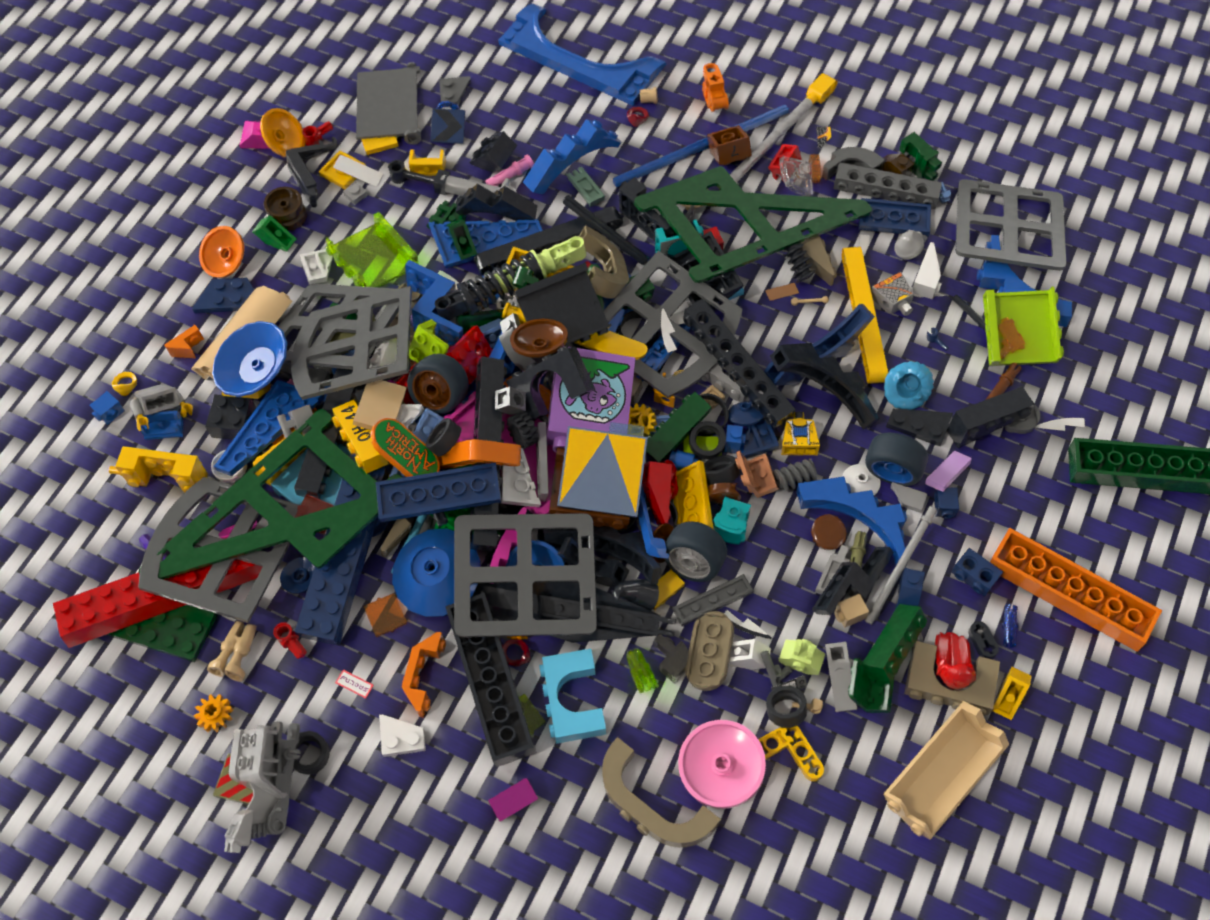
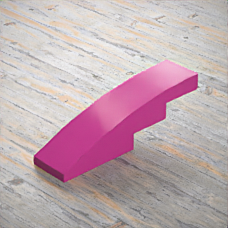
M523 507L518 514H526L527 508ZM515 530L505 531L489 567H505L510 550L517 546V532Z

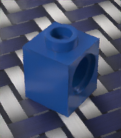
M108 391L90 404L94 411L91 414L99 422L102 420L107 425L125 411L119 401Z

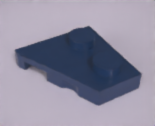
M764 418L754 425L747 426L744 446L745 458L779 449V443L771 425L765 422Z

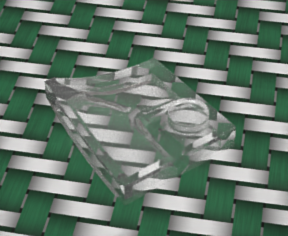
M786 156L779 158L781 175L786 187L803 196L813 195L811 163Z

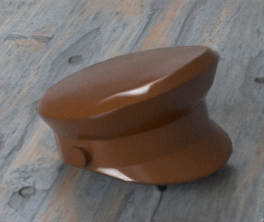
M717 483L708 486L709 501L714 504L723 505L725 496L740 501L741 496L736 489L738 483Z
M832 514L818 517L811 528L813 542L824 550L839 548L846 540L844 523Z

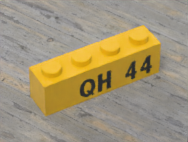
M352 400L333 408L334 417H332V421L336 428L340 427L341 430L339 432L343 441H348L347 447L350 453H355L356 457L354 458L358 467H363L367 474L387 465L388 461L374 449L372 436L370 437L371 430L353 425L358 406Z

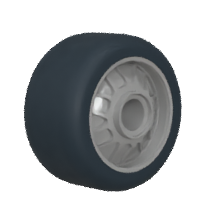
M699 522L680 523L672 530L665 543L666 553L670 555L669 558L664 559L669 568L680 577L694 582H706L716 577L727 556V546L721 535L713 528Z

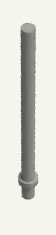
M930 506L925 516L922 515L920 518L921 523L865 620L866 623L872 625L928 525L932 524V518L937 511L936 508Z

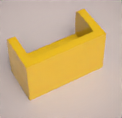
M410 149L408 164L410 171L428 176H436L439 169L445 171L446 158L444 150H440V158H416L414 149Z

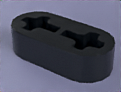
M974 622L969 628L968 634L978 655L983 658L994 659L999 651V647L989 627L984 622ZM976 628L983 631L981 635L974 632ZM985 647H987L988 649L992 648V652H985Z

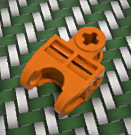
M705 64L703 67L705 81L702 84V91L708 109L710 108L711 112L722 108L726 110L729 108V101L724 90V80L717 64ZM713 68L715 71L708 72L707 69Z

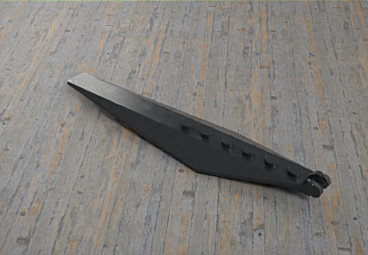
M578 582L533 583V618L535 620H569L580 618V587ZM478 583L473 596L485 593L493 618L502 621H515L518 619V585L516 583ZM595 587L596 630L589 635H549L571 643L657 636L658 634L674 637L675 632L659 629L660 622L676 624L677 619L661 617L660 614L622 598L616 601L613 594ZM590 598L583 599L584 610H591Z

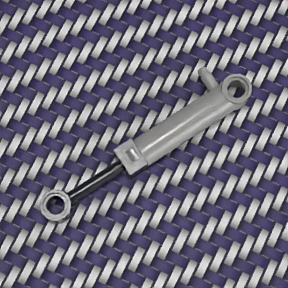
M393 160L388 164L390 178L393 183H404L407 178L433 184L435 193L445 196L447 193L462 196L477 183L493 193L503 186L516 192L514 187L509 186V178L505 179L501 187L454 177L450 175V172L440 169L435 177L407 171L401 160Z

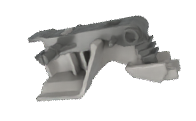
M279 721L273 722L271 726L257 725V729L234 730L229 776L232 780L253 790V798L246 810H241L234 815L225 834V852L240 853L241 846H249L251 839L266 837V834L279 835L285 830L294 760L301 756L297 755L301 754V752L296 749L299 741L300 724L292 723L289 725L287 740L282 739L283 723Z

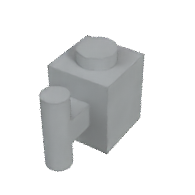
M310 405L288 412L291 420L287 421L284 414L277 416L285 438L292 433L291 427H294L295 430L299 429L313 415ZM310 426L302 431L303 435L311 430Z

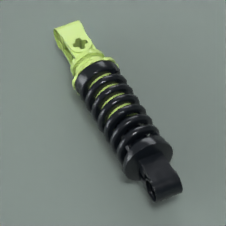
M579 236L572 237L549 249L542 250V253L536 254L534 250H530L529 253L520 256L519 261L513 259L510 265L504 263L501 269L495 267L493 274L490 271H486L484 278L478 275L475 277V282L469 279L466 282L457 283L458 290L436 299L435 307L438 316L448 321L467 311L472 316L474 313L482 310L481 306H478L477 303L481 302L484 308H488L487 298H490L491 302L496 304V294H499L501 300L506 299L505 293L509 292L510 296H514V289H520L512 285L518 266L532 270L534 272L533 277L543 280L547 278L546 275L554 274L559 269L566 268L570 264L583 260L586 257L583 238Z

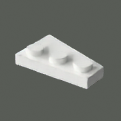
M521 448L520 466H502L501 503L540 507L541 503L539 498H537L536 487L529 474L530 469L523 448Z

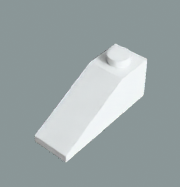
M930 242L912 291L914 294L933 299L934 294L939 293L942 283L939 282L941 273L935 245Z

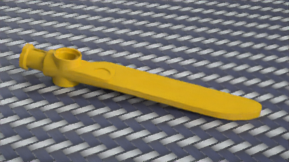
M507 302L502 318H506L514 313L518 315L520 324L525 323L526 320L521 309ZM611 331L601 336L594 334L590 336L591 340L581 343L580 340L574 343L598 352L635 357V360L645 357L648 349L644 343Z

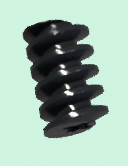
M798 243L782 250V252H788L784 256L786 259L791 258L787 264L794 265L790 270L792 272L797 271L793 275L794 278H799L796 284L812 277L816 270L809 269L813 263H806L810 257L803 256L807 252V250L801 251L804 244Z

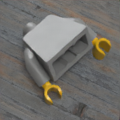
M156 385L134 392L135 397L130 403L134 417L137 419V429L141 431V425H146L147 429H149L148 418L144 415L176 406H181V416L186 418L187 412L190 415L193 412V406L185 403L186 400L175 387Z

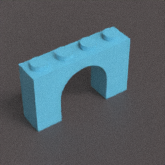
M585 649L542 657L543 664L539 665L541 677L546 679V684L542 686L544 697H549L550 704H546L547 716L552 717L553 724L549 725L551 738L555 737L556 744L606 735L602 708L572 712L565 709L558 701V693L567 681L595 675L592 650Z

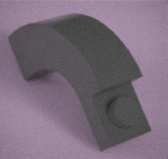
M841 148L832 152L831 160L824 164L822 177L827 181L836 175L840 162L883 171L885 160L877 153L866 148Z
M512 313L500 322L503 334L499 338L509 358L524 372L527 370L528 365L535 362L537 364L541 363L542 358L525 357L513 350L510 336L521 324L518 315Z

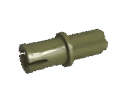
M858 531L855 534L853 546L850 548L852 552L850 562H856L862 568L863 556L866 554L867 534L866 532Z

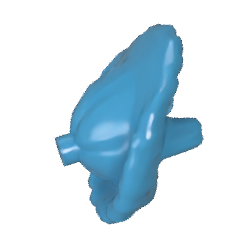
M909 361L908 363H901L895 366V368L890 369L887 374L884 395L895 408L916 409L922 406L932 393L931 390L934 388L933 374L929 368L919 362Z

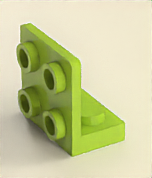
M432 319L418 325L412 339L409 358L416 363L432 354L446 355L449 348L447 343L435 335L434 330L437 323Z

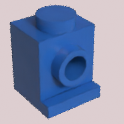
M727 425L724 452L736 454L737 451H741L743 454L746 434H742L743 426Z

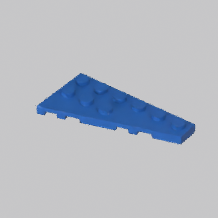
M502 220L495 223H490V221H465L477 254L543 231L539 220H517L516 222ZM428 222L445 269L474 260L476 255L460 260L446 224L451 222H444V224Z
M277 380L214 465L216 471L233 476L283 434L277 416L284 414L287 421L291 420L288 412L306 405H310L312 410L325 399L324 396L320 395L302 400L295 385Z

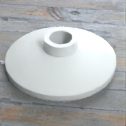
M852 465L842 475V477H845L846 483H849L851 493L872 490L873 495H875L880 488V479L871 474L866 465Z

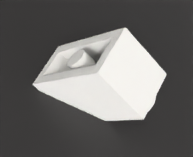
M756 639L733 642L729 665L750 670L766 668L760 653L768 650L770 654L771 648Z

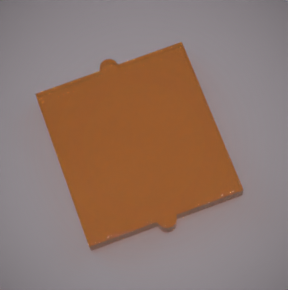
M395 593L383 598H377L376 601L363 606L376 638L388 632L393 633L395 629L408 624Z

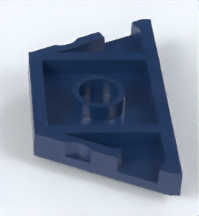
M247 277L212 279L192 310L195 314L238 311L254 289Z

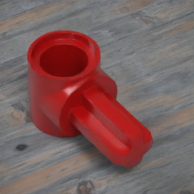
M328 121L318 128L315 126L304 127L302 134L306 146L319 144V140L323 139L322 136L333 130L331 122Z
M282 622L275 626L273 633L283 648H288L297 659L303 658L307 650L298 641L299 636L290 624ZM289 632L286 637L281 638L283 633Z

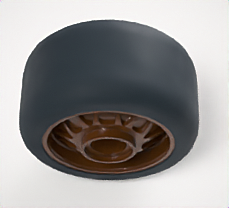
M432 354L422 359L412 368L408 376L407 387L410 397L415 404H422L424 410L428 408L434 413L442 415L454 410L465 399L468 393L469 381L466 371L457 360L445 354Z

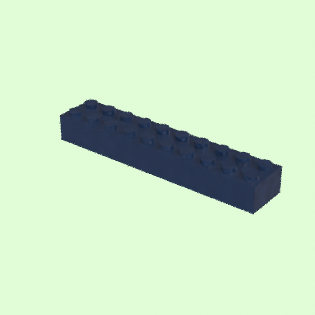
M350 453L349 457L356 463L354 458L356 457L355 453ZM388 462L387 465L368 474L377 482L386 481L388 475L392 472L393 465ZM342 479L334 506L359 499L361 495ZM378 516L322 568H314L295 629V633L301 638L340 646ZM330 529L326 530L325 536L330 533Z

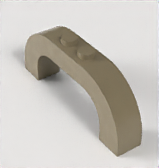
M585 226L579 237L584 240L586 252L593 255L602 264L604 269L603 271L593 266L588 274L595 293L605 298H616L629 281L624 257L607 238L592 228Z
M617 737L604 757L602 776L605 792L612 804L621 811L619 813L620 816L628 822L632 820L637 824L636 828L643 835L647 836L649 834L655 840L667 846L678 848L690 847L706 840L719 826L721 819L704 805L690 821L674 824L662 818L625 787L622 781V773L634 757V750Z

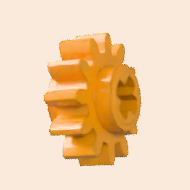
M210 694L208 701L202 698L201 702L203 705L195 706L199 713L194 715V718L199 720L197 725L200 728L204 727L206 732H209L211 728L218 732L220 725L226 728L225 721L232 720L228 713L234 711L229 706L231 702L228 699H224L221 694L216 699Z

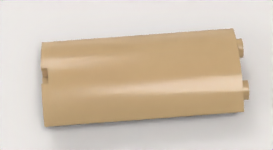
M266 286L257 287L191 370L205 380L209 376L213 378L214 358L221 344L232 332L245 324L257 321L275 324L293 301L284 292L279 293Z

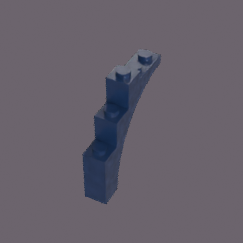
M859 304L837 327L812 344L819 357H845L855 345L854 341L875 316L864 304ZM773 361L764 370L776 386L796 385L804 378L802 375L791 372H778Z

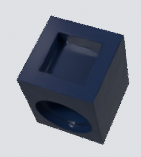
M947 487L943 492L936 489L934 494V506L937 509L935 517H942L944 519L956 517L959 511L957 487Z

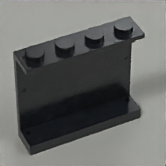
M586 263L520 288L514 293L526 322L534 319H553L566 327L568 340L564 346L573 347V343L579 340L581 343L591 340L590 336L598 334V336L606 334L612 326L611 323L608 324L587 274L588 268Z

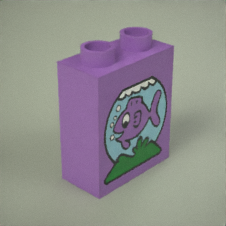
M577 348L595 390L575 399L570 398L563 380L554 372L546 427L547 445H552L554 452L557 451V448L565 449L568 426L627 434L635 357Z

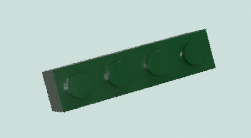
M696 392L692 395H686L682 400L683 404L670 412V418L666 422L662 421L657 426V432L653 436H648L646 453L655 462H664L671 452L691 433L694 426L702 422L712 411V406Z
M904 604L898 605L862 663L869 679L885 682L893 680L921 631L926 626L927 619L921 607Z

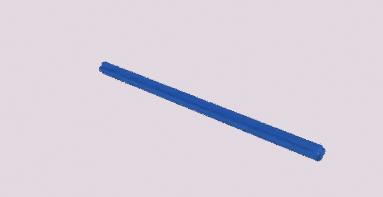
M784 104L735 126L739 125L746 132L788 114L789 108ZM708 137L613 178V184L615 187H619L623 181L629 182L634 177L636 179L705 150L709 148Z

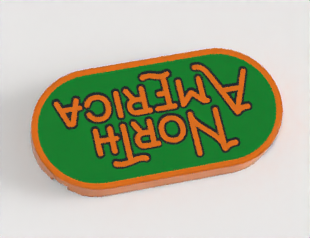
M385 418L378 421L372 427L370 437L372 436L374 449L406 477L439 472L437 456L427 449L426 444L402 423L392 418Z

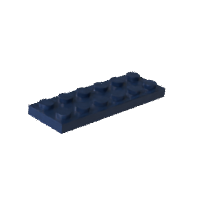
M496 462L376 482L380 522L501 502Z

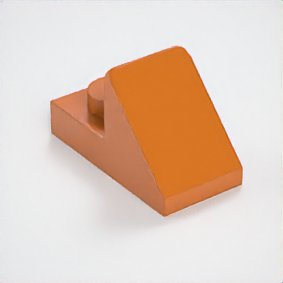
M194 325L164 346L171 357L196 358L191 347L199 344L204 338L197 326Z

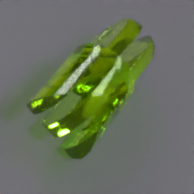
M637 648L633 649V651L629 650L626 658L639 694L643 693L644 690L647 692L651 688H658L659 685L649 663H646L642 652Z

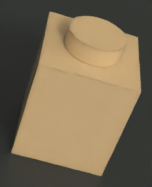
M858 594L839 602L834 613L839 623L842 622L845 628L865 620L869 610L861 595Z

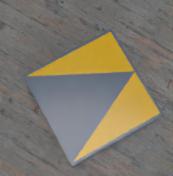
M568 426L557 507L581 511L591 510L610 515L636 518L638 516L648 437Z

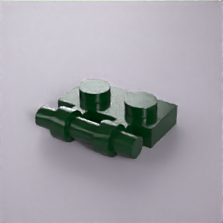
M445 200L442 204H439L436 213L429 218V222L444 224V222H454L459 219L465 220L468 214L459 215L455 212L456 203L449 207L450 203Z

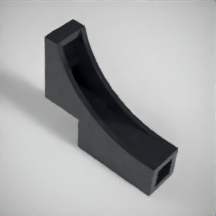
M477 183L472 188H469L465 194L457 198L455 212L459 215L492 213L514 221L535 220L538 205L506 186L493 193Z

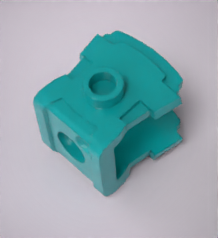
M724 497L723 507L713 519V529L721 535L725 542L731 544L745 542L751 504Z

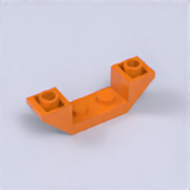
M436 632L412 647L401 686L419 717L423 718L425 711L429 710L431 700L426 691L414 688H418L420 676L418 674L419 670L424 667V656L439 659L441 652L445 651L446 640H444L442 632Z

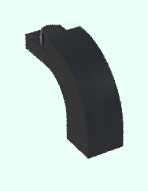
M571 537L565 538L557 554L566 562L565 565H577L579 563L578 543ZM594 555L595 583L615 587L626 580L630 570L619 560H608Z

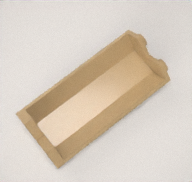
M963 701L885 791L883 795L888 802V808L897 813L916 835H923L931 839L1008 747L1009 742L1004 731L986 723L981 709Z

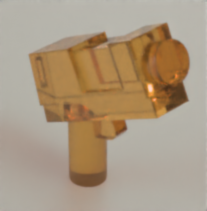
M1008 317L1001 320L1002 323L998 325L1004 338L1002 340L1004 347L1000 351L1001 359H1004L1010 351L1013 354L1018 349H1024L1026 344L1021 334L1018 333L1013 319L1009 320Z

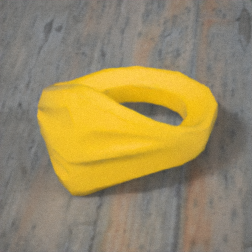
M132 372L120 373L112 381L113 389L122 396H127L137 385L136 376ZM129 377L132 379L130 384L118 385L122 378Z

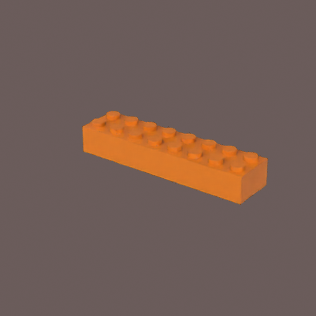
M1010 527L990 560V563L1003 571L1001 577L1136 652L1146 644L1162 612L1161 609Z

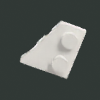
M379 715L383 757L426 751L425 735L422 727L385 715Z

